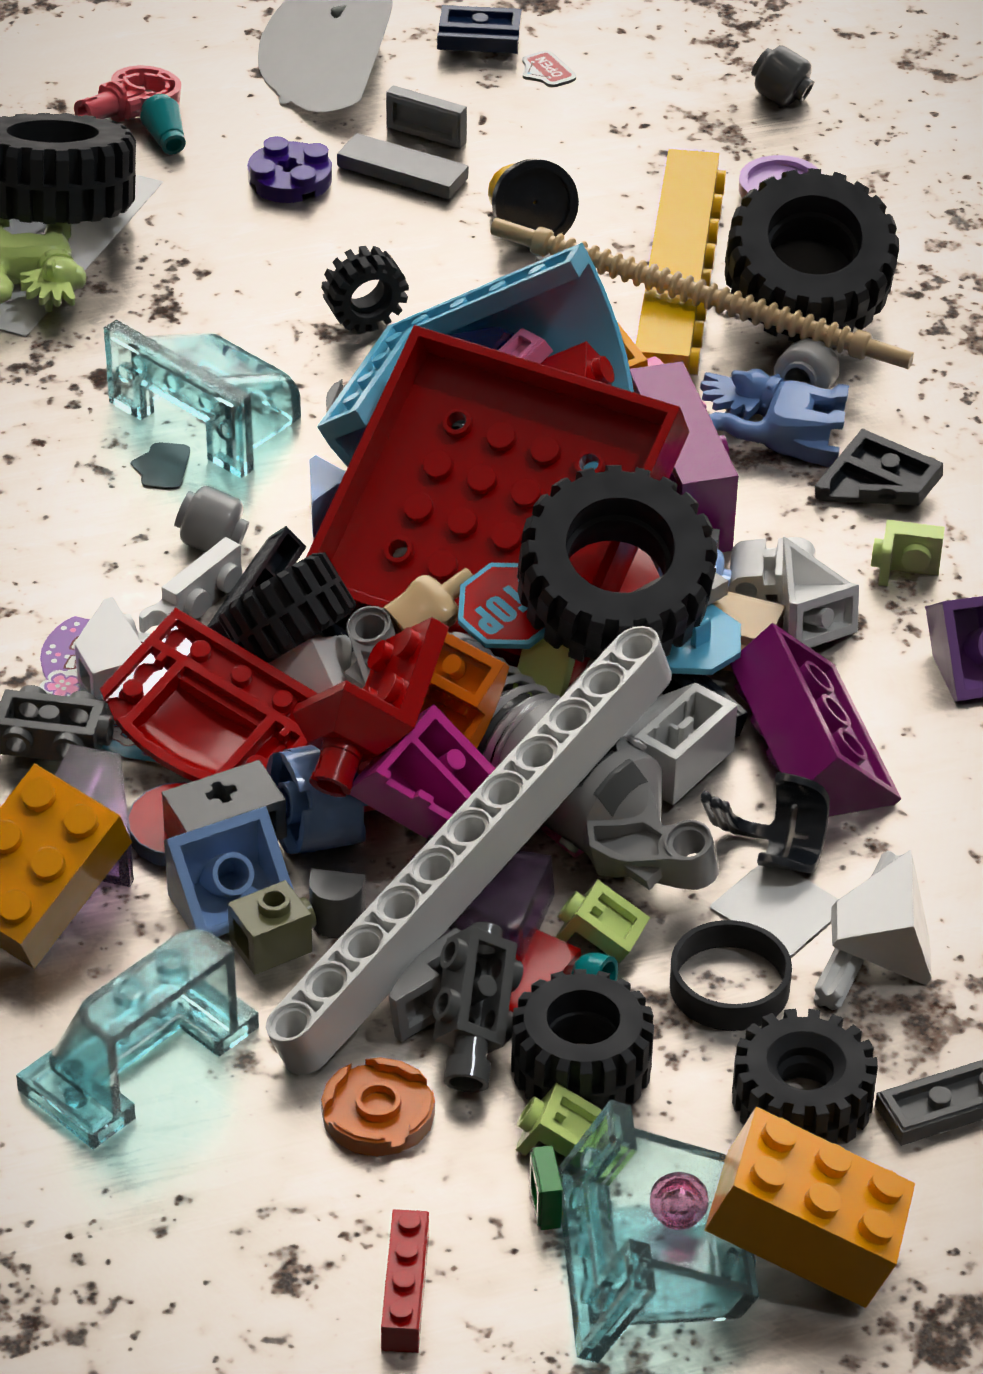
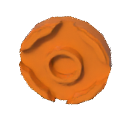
M382 1057L365 1059V1065L357 1066L353 1069L351 1063L339 1069L325 1085L321 1098L325 1130L337 1144L354 1153L376 1157L399 1154L417 1145L431 1130L435 1116L433 1090L431 1091L427 1085V1078L420 1070L400 1060Z

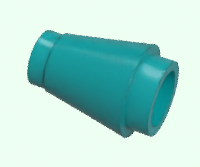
M156 94L147 98L141 107V123L156 140L164 153L173 155L181 152L186 146V140L178 102L166 94Z

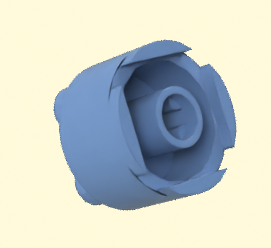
M313 745L290 748L282 752L273 753L270 755L267 763V772L286 799L287 838L281 839L279 842L289 854H306L365 842L366 839L364 806H368L367 804L347 794L346 797H334L316 790L309 783L311 773L315 770L321 753L320 749ZM356 771V774H355V777H354L353 781H354V780L356 779V777L358 776L357 771Z

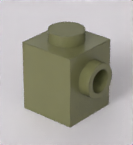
M286 880L228 903L229 941L254 975L313 952L312 928L316 926L314 910L307 898H299Z

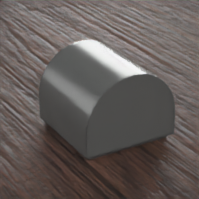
M311 869L309 877V902L316 916V926L313 929L318 934L328 938H340L366 910L364 874Z

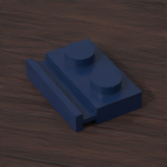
M442 5L439 31L437 32V50L518 54L522 9Z

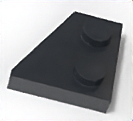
M862 428L815 484V498L820 501L919 506L943 477V462Z

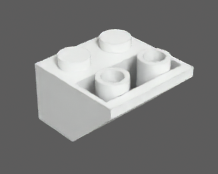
M697 683L658 696L651 707L623 736L626 740L629 736H633L647 746L645 753L656 759L662 768V799L672 805L734 751L738 704Z

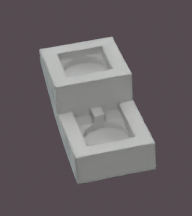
M458 928L439 938L415 958L391 990L389 1001L395 1037L399 1041L403 1042L436 1022L433 1016V1006L440 992L443 971L440 964V955L447 938L460 932Z

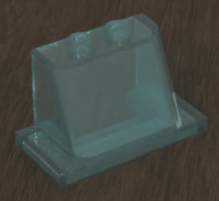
M117 319L103 327L109 402L134 417L143 420L154 413V400L161 396L205 421L207 459L239 478L254 470V448L301 418V396L294 380L284 371L216 333L144 335Z
M193 929L176 934L88 996L77 1010L55 1047L16 1074L17 1090L94 1150L136 1119L135 1103L120 1092L119 1073L179 1029L185 1031L216 1056L220 1057L259 1028V1012L237 997L234 949L208 931Z
M614 1100L608 1102L558 1167L563 1189L561 1223L577 1358L595 1363L601 1361L624 1331L631 1325L737 1320L747 1312L759 1297L755 1274V1255L704 1231L727 1154L634 1128L631 1105Z

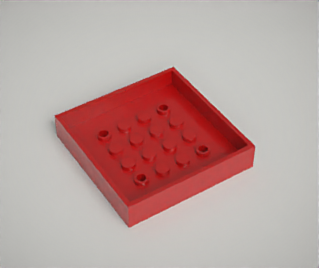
M414 325L306 557L313 553L325 552L357 604L349 616L366 606L383 608L405 592L410 584L422 575H429L440 584H443L464 568L469 569L474 575L489 563H519L526 519L532 516L534 504L541 495L548 494L550 496L551 486L561 479L569 478L571 482L575 481L576 472L583 470L584 466L589 462L599 463L594 470L595 473L605 472L606 465H622V471L635 473V469L638 467L651 471L650 477L660 481L663 476L669 479L689 435V429L681 407ZM459 420L466 421L462 428L457 430L451 429L455 422ZM602 541L581 548L569 560L577 573L590 584L606 591L619 593L638 551V547L624 542ZM398 548H407V552L402 557H393L394 552ZM458 597L457 599H455V602L457 603V605H458V607H459V597ZM458 620L448 629V633L460 632L471 636L458 624ZM487 648L491 650L494 656L504 658L508 665L518 667L522 649ZM585 657L584 662L575 660L569 686L586 669L590 658Z

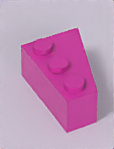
M433 704L419 714L416 726L411 732L370 761L352 782L353 787L350 795L430 840L496 768Z

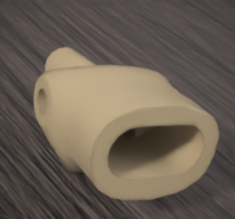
M462 569L443 584H440L429 575L419 576L410 584L405 592L384 606L383 609L389 613L396 634L431 617L449 627L455 624L458 620L459 610L455 599L460 596V585L473 576L469 569Z

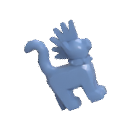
M751 369L746 372L733 370L731 377L710 372L705 373L704 381H701L700 390L703 391L702 400L713 402L712 409L715 411L726 409L725 413L714 412L709 414L717 431H725L737 439L764 444L779 454L829 468L838 458L840 447L829 446L828 443L831 430H842L844 426V410L849 385L838 384L833 389H824L794 380L783 381L779 374L770 377L761 369ZM755 414L763 416L761 421H749Z

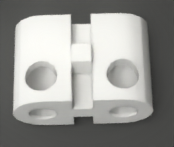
M787 537L816 557L815 546L810 540L802 537ZM766 538L746 539L736 543L731 553L730 570L732 573L728 591L767 601V594H777L778 603H781L783 538H778L777 547L767 548Z

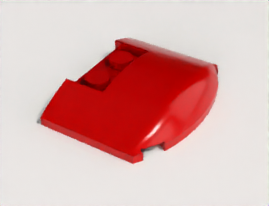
M176 607L100 688L102 700L108 703L113 718L122 732L150 758L192 782L260 760L266 769L268 759L273 753L311 745L304 737L292 713L295 704L318 693Z

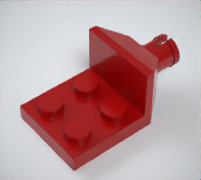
M431 617L412 627L405 628L402 632L386 640L379 641L368 657L367 667L370 668V672L364 687L360 688L346 680L295 704L292 714L307 742L320 749L321 752L315 770L311 773L309 783L316 790L334 797L350 795L353 787L352 782L358 766L362 762L378 756L415 728L449 626Z

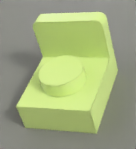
M887 520L884 539L874 538L871 567L880 568L878 585L888 587L890 570L939 576L945 527Z
M597 880L584 896L575 891L565 903L557 916L564 924L555 938L567 942L577 932L609 956L615 957L617 962L620 963L630 953L650 917L600 880Z
M556 1083L542 1100L534 1096L523 1109L517 1121V1127L521 1128L523 1132L515 1150L526 1156L540 1141L547 1146L553 1145L555 1151L589 1170L599 1159L615 1118Z

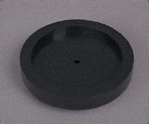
M540 158L525 159L511 165L498 179L492 195L494 218H500L534 230L538 227H544L552 230L554 236L560 233L565 235L576 219L579 208L578 190L570 174L558 164Z

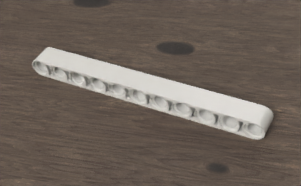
M637 626L629 628L618 635L273 1009L267 1018L265 1028L288 1071L297 1075H307L318 1071L329 1061L387 997L399 977L413 960L444 934L665 690L671 681L672 672L655 630L650 627Z

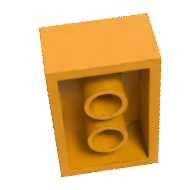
M35 763L0 807V948L33 969L37 967L132 843L119 814Z
M755 1107L727 1152L704 1231L866 1308L897 1265L915 1183L891 1170L845 1150L837 1144L816 1136L783 1118Z

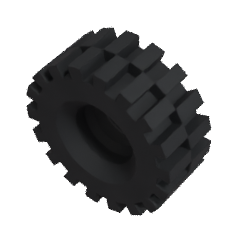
M796 1008L784 1010V1016L781 1020H778L773 1013L762 1017V1028L753 1023L746 1029L745 1039L740 1038L736 1048L732 1103L735 1112L741 1111L740 1122L745 1125L755 1107H758L831 1143L837 1144L839 1136L846 1143L856 1138L857 1128L864 1130L869 1122V1114L872 1113L878 1062L877 1057H873L874 1047L870 1040L861 1042L862 1031L854 1024L846 1030L843 1029V1018L835 1014L831 1015L829 1021L820 1019L821 1010L808 1009V1017H798ZM792 1078H808L819 1082L823 1087L813 1090H802L794 1088L784 1081Z

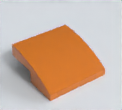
M447 632L420 713L434 704L477 749L500 700L509 666L505 662Z

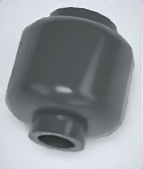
M779 45L773 50L769 47L766 48L757 59L751 72V76L755 77V90L779 106L790 105L796 99L803 102L815 84V81L810 78L812 63L784 45Z

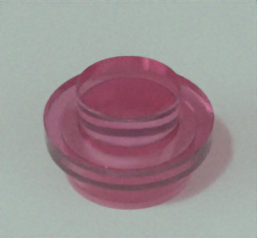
M685 1172L668 1173L659 1178L651 1188V1211L657 1220L670 1229H689L696 1225L707 1212L709 1204L708 1191L704 1183L692 1174Z

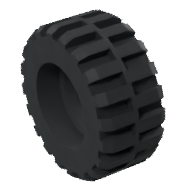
M22 113L9 117L0 116V218L7 220L16 219L26 223L43 222V224L101 221L102 218H113L118 216L119 213H125L134 202L136 140L126 126L115 124L114 121L108 119H97L95 116L89 115L78 116L71 113Z
M809 168L807 173L798 174L796 169L783 172L779 180L772 176L760 182L758 190L752 189L742 198L741 206L735 209L731 219L724 261V276L726 285L731 288L730 293L734 294L739 290L743 298L752 294L755 302L764 298L767 306L776 302L780 310L788 306L792 314L797 310H801L802 317L806 318L807 315L813 314L815 321L825 318L827 325L837 322L839 329H843L845 326H850L851 332H853L854 327L860 330L864 329L873 321L874 315L879 314L886 304L888 294L891 291L900 250L899 238L896 235L897 226L893 216L890 213L885 214L887 208L885 203L877 195L869 196V188L859 181L853 184L846 180V175L835 171L832 176L821 174L822 169ZM813 238L829 243L843 253L850 264L830 274H807L787 266L776 256L772 249L788 240ZM772 326L770 329H765L764 327L765 332L777 337L776 326ZM784 330V331L781 333V334H784V335L789 336V335H788V330ZM796 334L794 337L789 336L788 341L792 342L801 340L800 334Z
M606 465L605 472L595 473L594 468L584 469L576 472L575 481L571 482L569 478H563L552 485L550 496L548 494L541 495L533 506L532 516L526 519L522 533L517 571L520 603L527 607L526 617L533 628L540 630L544 627V640L555 649H559L561 645L568 648V657L579 662H584L585 657L597 659L618 635L629 628L637 626L650 627L657 632L667 657L670 655L672 644L675 647H682L692 637L693 628L700 626L706 613L716 573L717 542L711 537L713 528L708 517L703 513L697 515L699 503L687 492L683 495L676 492L678 484L664 476L659 481L650 477L651 471L636 467L635 473L622 471V465ZM602 541L624 542L640 548L651 556L661 569L663 577L655 584L640 591L629 593L611 592L587 582L577 573L569 559L578 550L593 543Z

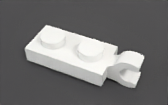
M227 537L223 538L161 587L162 599L144 608L139 613V631L145 633L151 627L159 626L175 607L194 619L200 618L211 606L230 593L242 576L240 544Z

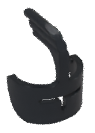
M777 772L774 780L776 784L775 818L770 825L742 819L733 813L728 801H722L715 796L712 797L708 791L702 792L701 802L713 826L735 835L768 840L769 845L766 853L760 852L758 854L757 863L759 866L806 873L815 872L824 846L830 806L829 795L822 785L801 776ZM798 808L794 832L796 835L808 836V839L793 838L788 856L783 857L788 841L793 809Z

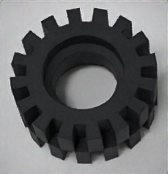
M366 245L358 246V254L356 255L352 249L345 251L347 259L341 261L336 257L332 261L336 269H326L324 276L327 281H322L321 289L324 292L322 296L340 325L343 324L345 329L351 331L354 327L357 333H365L366 325H368L371 331L379 330L378 322L383 320L387 326L393 322L389 316L392 312L399 316L403 311L399 303L407 304L408 295L405 291H409V284L405 280L406 277L392 256L386 250L382 252L380 247L372 246L371 251H369ZM372 280H379L376 287L370 293L360 298H352L354 292L362 284Z

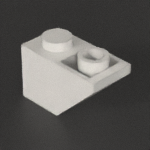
M113 596L103 599L74 643L78 682L84 691L94 695L97 700H102L100 688L142 644L138 638L136 623L130 613L124 614Z

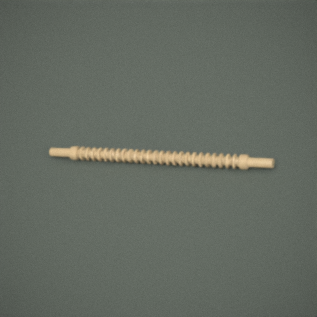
M500 218L494 219L490 229L491 235L528 246L533 254L542 257L550 253V256L577 245L574 237L566 241L562 233L554 236V232L550 229L538 227L534 230ZM586 241L581 242L584 244L599 275L609 272L611 279L621 276L623 283L631 279L635 287L644 283L647 291L656 287L658 294L668 291L670 298L680 295L682 302L692 299L694 306H698L702 302L706 310L715 306L718 314L727 310L730 318L739 314L742 322L751 318L755 326L763 322L765 329L776 326L778 333L788 330L790 337L800 334L801 340L812 338L813 341H823L826 347L837 346L838 353L848 350L850 357L863 360L867 356L907 370L912 365L914 352L874 340L869 332L858 329L853 333L850 326L839 329L837 322L827 325L825 318L815 321L813 314H809L805 318L802 317L801 310H797L792 314L788 306L783 307L782 310L778 309L776 302L767 306L764 298L755 302L752 294L743 298L739 290L731 294L729 287L719 290L716 283L706 286L704 279L694 282L692 275L684 279L680 271L672 275L668 267L659 271L657 264L647 267L645 260L635 263L633 256H629L625 260L621 252L613 256L609 248L601 252L597 244L588 248Z

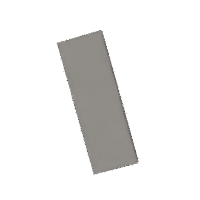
M356 133L336 153L337 166L445 199H450L469 178V165Z

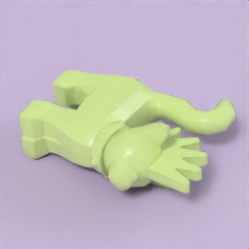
M0 218V304L11 299L14 288L13 284H21V291H26V299H32L39 295V305H44L46 312H52L54 305L59 307L62 299L69 305L74 306V291L84 287L86 272L72 258L68 242L69 238H71V224H47L43 235L34 233L11 234L3 229L10 227L9 220Z

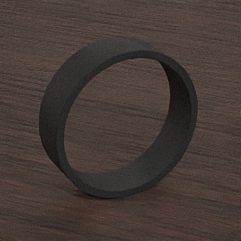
M735 920L705 923L688 931L676 943L671 956L670 993L675 1004L686 1016L704 1026L725 1031L746 1030L753 1023L757 1026H762V1017L771 1013L777 1017L788 1002L792 975L791 957L785 945L774 934L757 925ZM719 947H733L745 949L764 957L778 970L782 982L778 988L762 999L748 1003L728 1004L707 999L693 991L683 981L679 970L689 958L702 951Z

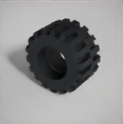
M325 552L313 553L225 606L217 618L232 642L265 662L270 663L351 614L357 604Z
M574 969V974L565 975L563 971L551 974V980L548 982L539 979L531 985V992H523L519 997L518 1008H514L512 1016L511 1070L514 1073V1082L518 1090H525V1098L528 1101L534 1096L542 1100L550 1089L558 1083L605 1112L610 1111L614 1115L625 1110V1102L634 1104L641 1097V1089L647 1088L652 1070L654 1015L651 1007L645 1006L646 998L640 991H630L631 984L622 978L614 981L610 979L609 973L598 971L596 975L586 974V969Z

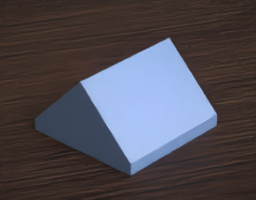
M266 806L164 840L168 895L198 943L229 933V902L284 880L293 889Z

